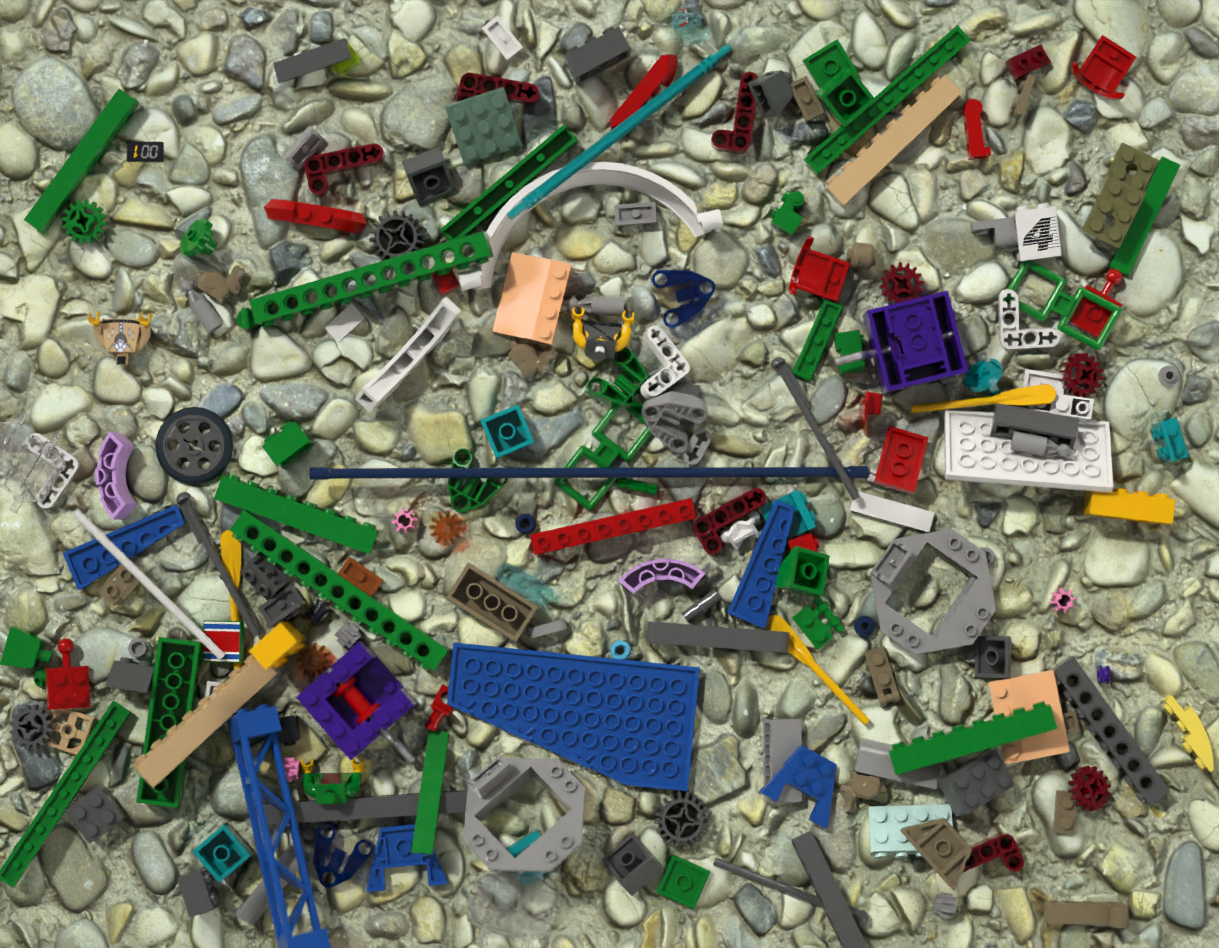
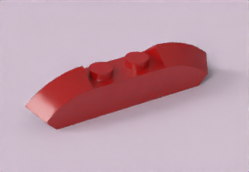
M667 54L660 56L611 117V130L647 104L651 97H656L662 90L660 88L661 85L666 88L670 86L677 69V55Z
M271 199L264 206L268 219L352 234H361L367 225L364 214L343 209L280 199Z

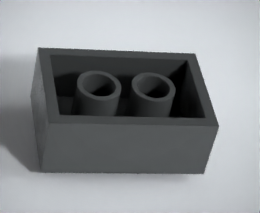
M610 27L602 32V36L598 38L595 36L584 42L585 45L579 48L574 46L566 51L567 54L564 55L565 65L576 85L630 57L631 48L619 27L615 29Z
M996 749L982 752L937 779L956 817L969 814L1015 786Z

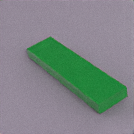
M824 299L793 368V375L809 382L811 381L843 306Z

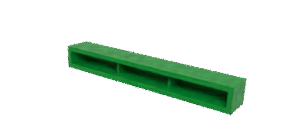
M228 474V477H221L214 499L367 554H372L379 531L375 530L376 525L364 522L363 525L355 523L357 519L345 515L344 518L336 516L337 512L328 508H325V511L317 509V504L308 501L305 504L297 502L299 498L289 494L286 495V498L279 496V491L267 487L266 491L259 488L260 484L249 480L247 484L240 482L241 477Z
M1041 701L1032 704L1033 708L1027 710L1024 707L1013 709V714L1006 716L1004 713L995 714L992 716V720L984 721V718L972 721L971 726L957 725L952 727L950 732L944 733V730L931 733L932 737L925 739L924 736L911 739L912 743L905 745L903 741L894 743L888 751L895 775L1058 729L1051 705Z

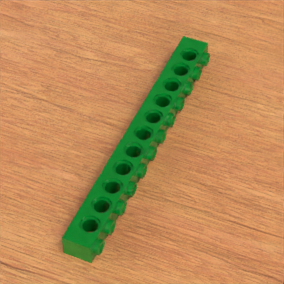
M482 231L249 300L255 324L269 327L275 325L274 321L282 319V322L294 319V315L301 314V316L313 314L314 309L327 310L333 308L332 304L340 302V305L350 303L352 298L355 297L360 299L372 296V292L379 291V293L391 291V287L396 285L399 288L411 285L410 281L418 279V282L426 281L433 274H438V276L450 273V269L457 268V270L469 268V264L477 262V265L489 262V258L494 257L488 233ZM469 246L474 248V254L471 257L465 255V250ZM449 252L454 253V260L451 263H447L445 259ZM429 258H433L435 261L431 269L426 267V261ZM413 263L415 271L409 275L406 269L409 264ZM393 269L395 277L392 280H388L387 273ZM374 275L376 282L374 285L369 286L368 278ZM351 281H355L356 289L350 292L348 285ZM335 286L337 294L331 298L329 290ZM313 292H315L317 294V300L316 302L311 303L309 299L310 295ZM293 298H296L298 305L292 309L290 302ZM274 304H277L279 310L276 314L273 315L271 312V307Z
M247 510L242 511L231 527L230 531L234 533L232 537L241 543L245 540L250 544L249 548L257 554L262 552L268 556L266 558L268 562L274 566L279 564L284 567V573L292 578L294 576L300 578V584L309 590L313 587L319 591L317 595L325 601L330 599L335 602L334 607L339 611L351 613V619L361 625L363 622L369 626L368 630L374 635H383L387 638L385 642L393 648L399 646L403 649L402 654L412 660L415 657L420 661L419 665L425 670L430 671L432 669L435 671L449 651L448 648L375 598L369 596ZM253 527L259 531V536L254 540L249 537V530ZM269 539L274 540L276 543L273 551H269L266 548V542ZM285 551H290L293 554V559L289 563H286L282 558ZM304 562L310 566L309 573L305 575L299 570L300 565ZM320 574L325 575L327 578V583L324 586H319L316 582L317 576ZM336 586H341L344 589V595L341 598H337L333 594ZM353 598H358L361 601V606L357 610L353 609L350 605V601ZM371 609L376 610L378 613V618L375 621H370L367 617V613ZM387 621H392L395 624V630L392 633H388L384 629V624ZM403 633H409L412 636L410 644L407 645L401 641ZM420 645L428 646L429 654L427 656H421L418 653Z

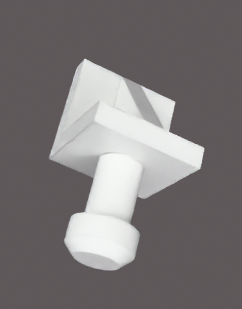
M750 511L747 515V521L735 520L731 528H725L721 531V541L727 544L731 543L734 549L738 550L745 538H759L760 534L754 526L755 522H758L760 519L759 513Z

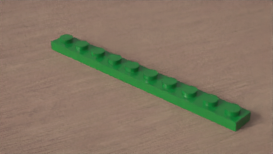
M958 25L954 27L875 96L876 101L846 127L841 126L805 157L804 162L818 175L966 46L971 39Z
M112 701L1 867V881L12 888L16 886L65 813V810L69 807L131 714V711Z

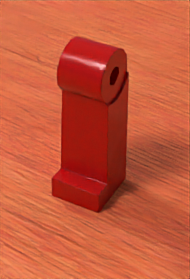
M977 99L967 101L963 107L968 160L989 158L991 156V148L984 147L980 118L983 106Z

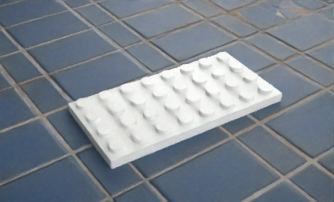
M946 409L944 412L946 480L1112 492L1113 490L1110 427L1107 421L1079 419L1077 437L1073 447L1074 454L1060 456L1056 452L1041 456L1010 450L1012 439L990 435L994 415L992 412Z

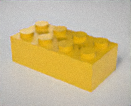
M1121 488L1113 489L1112 492L1085 490L1083 515L1161 525L1173 524L1176 499H1170L1168 494L1157 493L1149 496V492L1133 491L1132 494H1129L1128 489Z
M291 621L281 622L251 648L249 652L265 670L271 668L274 670L284 666L290 660L288 657L290 654H297L306 646L304 642L307 639Z

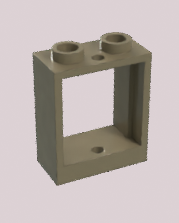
M131 560L146 576L149 574L138 563ZM120 564L97 592L112 605H122L141 582L124 565Z

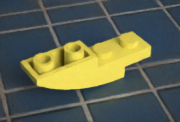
M1167 695L1162 699L1165 704L1163 706L1164 710L1170 716L1174 715L1177 719L1176 725L1182 732H1187L1181 737L1184 742L1182 743L1183 748L1189 754L1193 753L1196 757L1194 761L1201 770L1205 769L1211 772L1214 770L1212 750L1207 733L1199 717L1192 707L1187 706L1182 709L1173 696Z

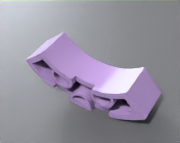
M109 432L98 452L100 456L98 467L95 468V481L99 487L100 501L112 519L125 520L137 506L126 484V465L135 446L122 433Z
M656 559L635 566L618 581L633 594L642 586L656 580H674L693 589L705 573L684 561Z

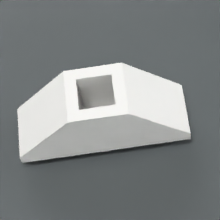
M1056 394V398L1052 403L1029 406V409L1091 420L1094 399Z

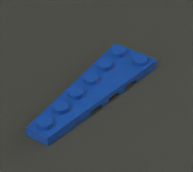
M775 499L727 611L728 614L764 629L767 624L778 570L782 562L795 510L794 506Z
M174 505L110 532L105 536L128 559H131L186 523L179 506ZM97 539L63 552L78 590L87 587L121 564Z

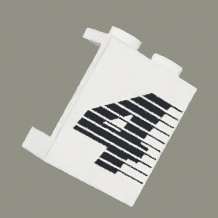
M1050 203L1037 204V208L1029 209V205L1017 207V211H1011L1012 216H1015L1019 249V252H1016L1018 261L1061 256L1056 206H1050Z

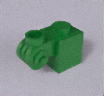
M787 190L781 199L784 203L780 209L776 207L770 216L773 219L770 225L791 237L803 217L794 212L793 208L801 207L804 202V196L799 191L790 192Z

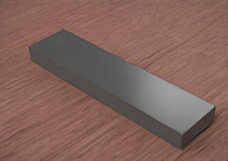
M343 38L273 63L278 83H284L350 60L352 57L348 41Z

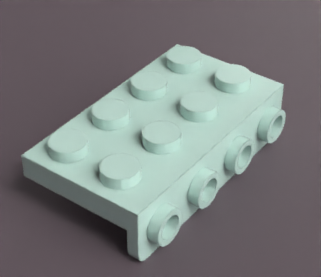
M950 805L869 806L870 855H874L878 859L887 858V855H895L896 858H906L908 854H916V857H923L901 833L900 829L944 817L953 827Z

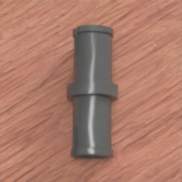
M713 589L703 598L695 600L696 603L684 612H681V614L690 623L701 613L704 612L705 614L708 612L707 609L719 600H722V598Z

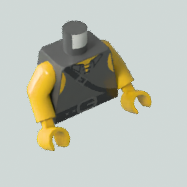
M573 307L571 313L572 319L575 320V323H573V338L575 343L581 349H584L585 356L594 357L596 361H603L605 358L613 359L617 352L627 347L632 329L630 325L635 322L634 312L631 318H626V310L622 313L624 326L618 323L583 321L582 323L584 308L581 307V314H576L574 311L575 307Z

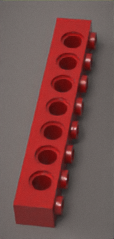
M692 498L530 534L534 555L692 520L696 519Z

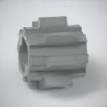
M347 621L336 632L335 636L338 638L336 641L342 647L347 646L351 648L362 636L359 632L360 628L356 624H350Z
M941 892V895L936 894L933 913L938 914L940 918L949 919V916L954 917L957 898L952 897L953 895L950 893Z

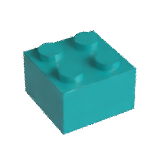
M518 404L480 420L496 459L535 444Z
M228 822L223 824L192 851L219 883L254 854Z

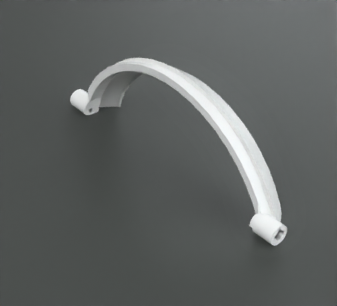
M590 162L533 207L525 209L514 219L510 220L506 213L521 203V199L560 169L537 178L516 193L498 212L487 230L494 257L489 258V262L477 265V262H475L474 269L460 272L458 276L462 291L473 288L475 290L491 288L494 267L499 252L515 225L524 215L547 198L576 187L614 185L644 193L671 209L691 230L694 237L709 233L712 229L723 227V221L719 209L702 213L695 205V202L682 190L652 172L621 163Z

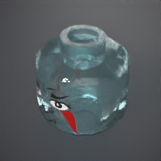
M694 7L677 8L675 14H672V27L679 35L695 34L698 26L702 25L701 14H697Z

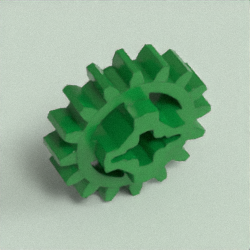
M85 199L84 204L77 200L76 206L71 203L69 204L70 211L64 210L67 217H62L61 219L66 222L62 228L68 229L66 235L68 237L73 235L72 240L74 242L79 239L81 244H84L85 240L92 244V238L99 240L98 234H105L102 226L108 225L103 222L107 215L101 214L104 209L102 207L96 208V202L93 201L90 205L88 199ZM86 209L93 210L95 214L89 215ZM84 217L89 220L86 222V226L81 224ZM74 229H81L84 235L77 234Z

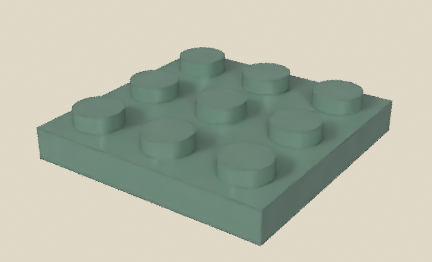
M504 87L445 105L464 165L522 146Z

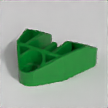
M625 347L620 352L627 355L626 362H618L616 355L612 359L614 365L624 374H620L613 383L624 391L628 397L613 384L598 377L592 378L588 382L586 391L590 397L618 409H642L643 404L636 403L635 395L641 394V386L648 380V376L633 352ZM592 383L600 384L601 391L599 393H593L590 390Z
M465 448L458 449L453 456L451 468H469L473 460L472 453ZM467 452L469 454V461L464 464L458 461L459 453ZM449 478L448 489L453 509L464 513L485 505L507 484L509 478H505V481L501 484L496 483L493 478H487L475 499L472 498V495L481 481L480 478H468L461 491L458 488L464 478ZM458 498H465L467 501L466 508L458 509L455 505Z

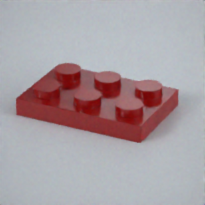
M889 426L874 483L913 495L929 437Z

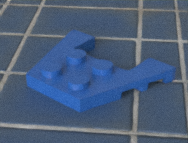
M799 746L786 760L780 771L771 777L772 779L765 787L760 789L759 794L777 802L785 784L794 787L816 800L808 820L827 829L837 764L805 746Z
M415 824L380 828L367 884V892L386 890L384 869L425 864L427 866L429 886L448 883L434 849L433 855L411 852Z

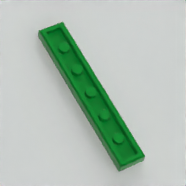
M1163 156L1160 158L1144 191L1146 195L1120 248L1116 250L1109 268L1118 269L1122 274L1129 275L1179 170L1180 164Z
M428 731L411 850L415 854L433 855L449 732Z

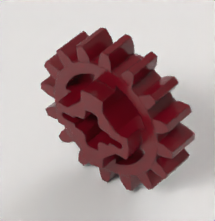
M899 262L897 268L892 264L890 266L891 271H884L886 277H880L884 284L880 285L879 289H884L881 296H888L887 303L891 300L895 304L919 298L917 293H923L924 291L919 286L923 285L924 281H919L922 274L915 273L916 267L911 270L909 269L910 263L902 267V263ZM906 272V274L903 276H898L895 273ZM912 278L915 282V289L911 286ZM888 281L892 283L893 290L891 292L888 288ZM905 281V288L899 289L898 282ZM898 294L909 296L907 298H897Z
M1075 353L1074 357H1067L1068 362L1062 363L1065 369L1059 371L1064 376L1060 378V381H1065L1062 388L1069 389L1068 394H1075L1076 397H1089V394H1095V388H1101V385L1098 383L1099 380H1104L1100 376V373L1104 370L1098 369V366L1101 364L1100 361L1094 362L1095 356L1088 357V353Z
M1084 766L1076 769V773L1070 775L1073 780L1068 781V784L1072 786V789H1069L1068 792L1073 793L1070 799L1077 801L1076 807L1082 806L1083 811H1095L1103 808V804L1109 802L1106 797L1111 796V793L1107 791V788H1110L1111 785L1106 784L1109 778L1102 776L1103 770L1097 771L1096 766Z

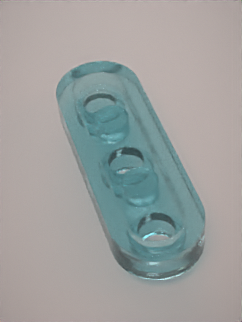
M510 563L499 566L497 578L500 582L539 604H547L552 600L553 590L546 583ZM507 569L511 571V576L508 578L503 574ZM523 580L529 581L527 588L522 587L521 582ZM541 590H545L547 592V596L545 598H541L539 596V592Z

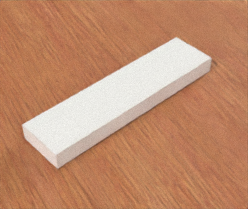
M859 491L857 492L860 497L851 502L849 511L930 532L934 512Z

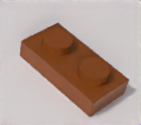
M351 557L347 559L338 572L340 576L371 597H373L384 581Z

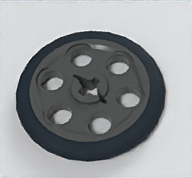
M200 407L183 408L167 417L160 426L155 443L156 456L161 467L173 479L186 484H203L215 479L228 466L233 451L232 435L228 425L215 412ZM182 422H187L190 425V430L185 434L179 431V425ZM203 422H207L210 425V431L207 434H202L199 430ZM173 439L179 442V448L176 451H171L168 448V443ZM184 439H186L189 442H195L197 440V445L199 446V448L204 450V452H202L199 449H194L193 451H191V446L189 445V443L184 441ZM213 440H217L220 443V449L217 452H212L209 448V444ZM182 457L189 460V466L186 469H181L178 466V461ZM201 458L209 460L210 465L207 469L199 467L198 464Z

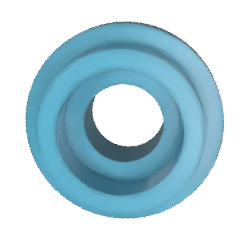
M616 641L612 644L610 653L614 659L626 660L630 656L631 649L627 642ZM618 647L624 648L625 651L622 655L617 654L616 650Z

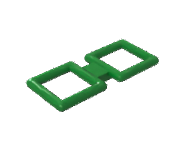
M1031 260L1023 261L1007 289L1015 292L1028 269L1057 283L1042 312L1019 301V310L1042 322L1046 321L1051 311L1062 316L1057 325L1059 331L1095 350H1101L1121 315L1122 308L1083 287L1078 288L1074 297H1071L1062 292L1067 284L1066 278ZM1009 293L1007 297L1003 298L1009 305L1010 300L1014 299ZM1083 297L1112 312L1097 341L1067 326Z
M611 406L592 431V436L601 442L597 449L592 452L586 446H580L564 468H574L583 456H586L600 468H613L610 464L617 455L624 461L631 462L652 435L642 416V412L639 409H625L647 426L628 452L601 433L619 410ZM556 478L554 484L588 511H593L618 478H607L590 501L565 483L564 480L566 478Z

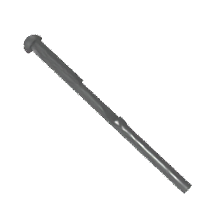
M782 357L774 358L771 362V368H776L852 500H856L860 495L829 444L826 434L822 436L817 422L806 404L808 399L787 365L786 360Z
M187 492L180 493L176 498V502L198 543H203L210 558L221 574L219 575L220 579L223 580L253 638L259 636L260 632L189 501L191 495Z
M719 858L714 860V866L822 907L818 897ZM848 905L854 920L858 921L857 925L862 926L868 921L867 912Z

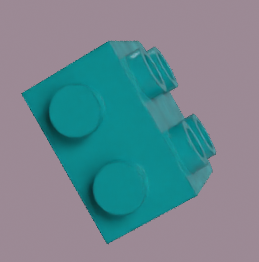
M797 489L777 499L795 507L787 540L816 527L814 522L817 519L812 510L808 511L805 505L808 501L803 492L799 493ZM775 500L761 507V513L765 521Z

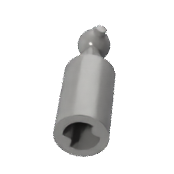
M183 277L180 278L182 283L180 291L188 293L190 308L206 332L210 334L219 329L223 322L207 298L193 290L195 282L193 280H186Z
M571 296L569 300L563 301V305L567 306L570 312H572L573 307L575 309L583 307L586 312L592 315L622 316L625 298L592 296L578 301L575 298L576 296Z
M1013 432L1010 450L1041 456L1056 452L1060 456L1074 454V450L1068 445L1061 444L1058 446L1047 437Z

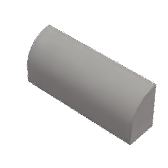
M763 719V787L770 782L774 774L776 775L784 766L783 764L795 750L802 746L801 719ZM785 784L777 802L763 796V802H802V792Z
M860 737L853 768L854 771L936 790L941 762L895 775L888 749L892 748L891 744Z
M291 845L278 861L294 875L299 867L294 847ZM280 878L283 890V888L286 886L288 882ZM264 880L260 882L235 914L251 925H254L269 907Z

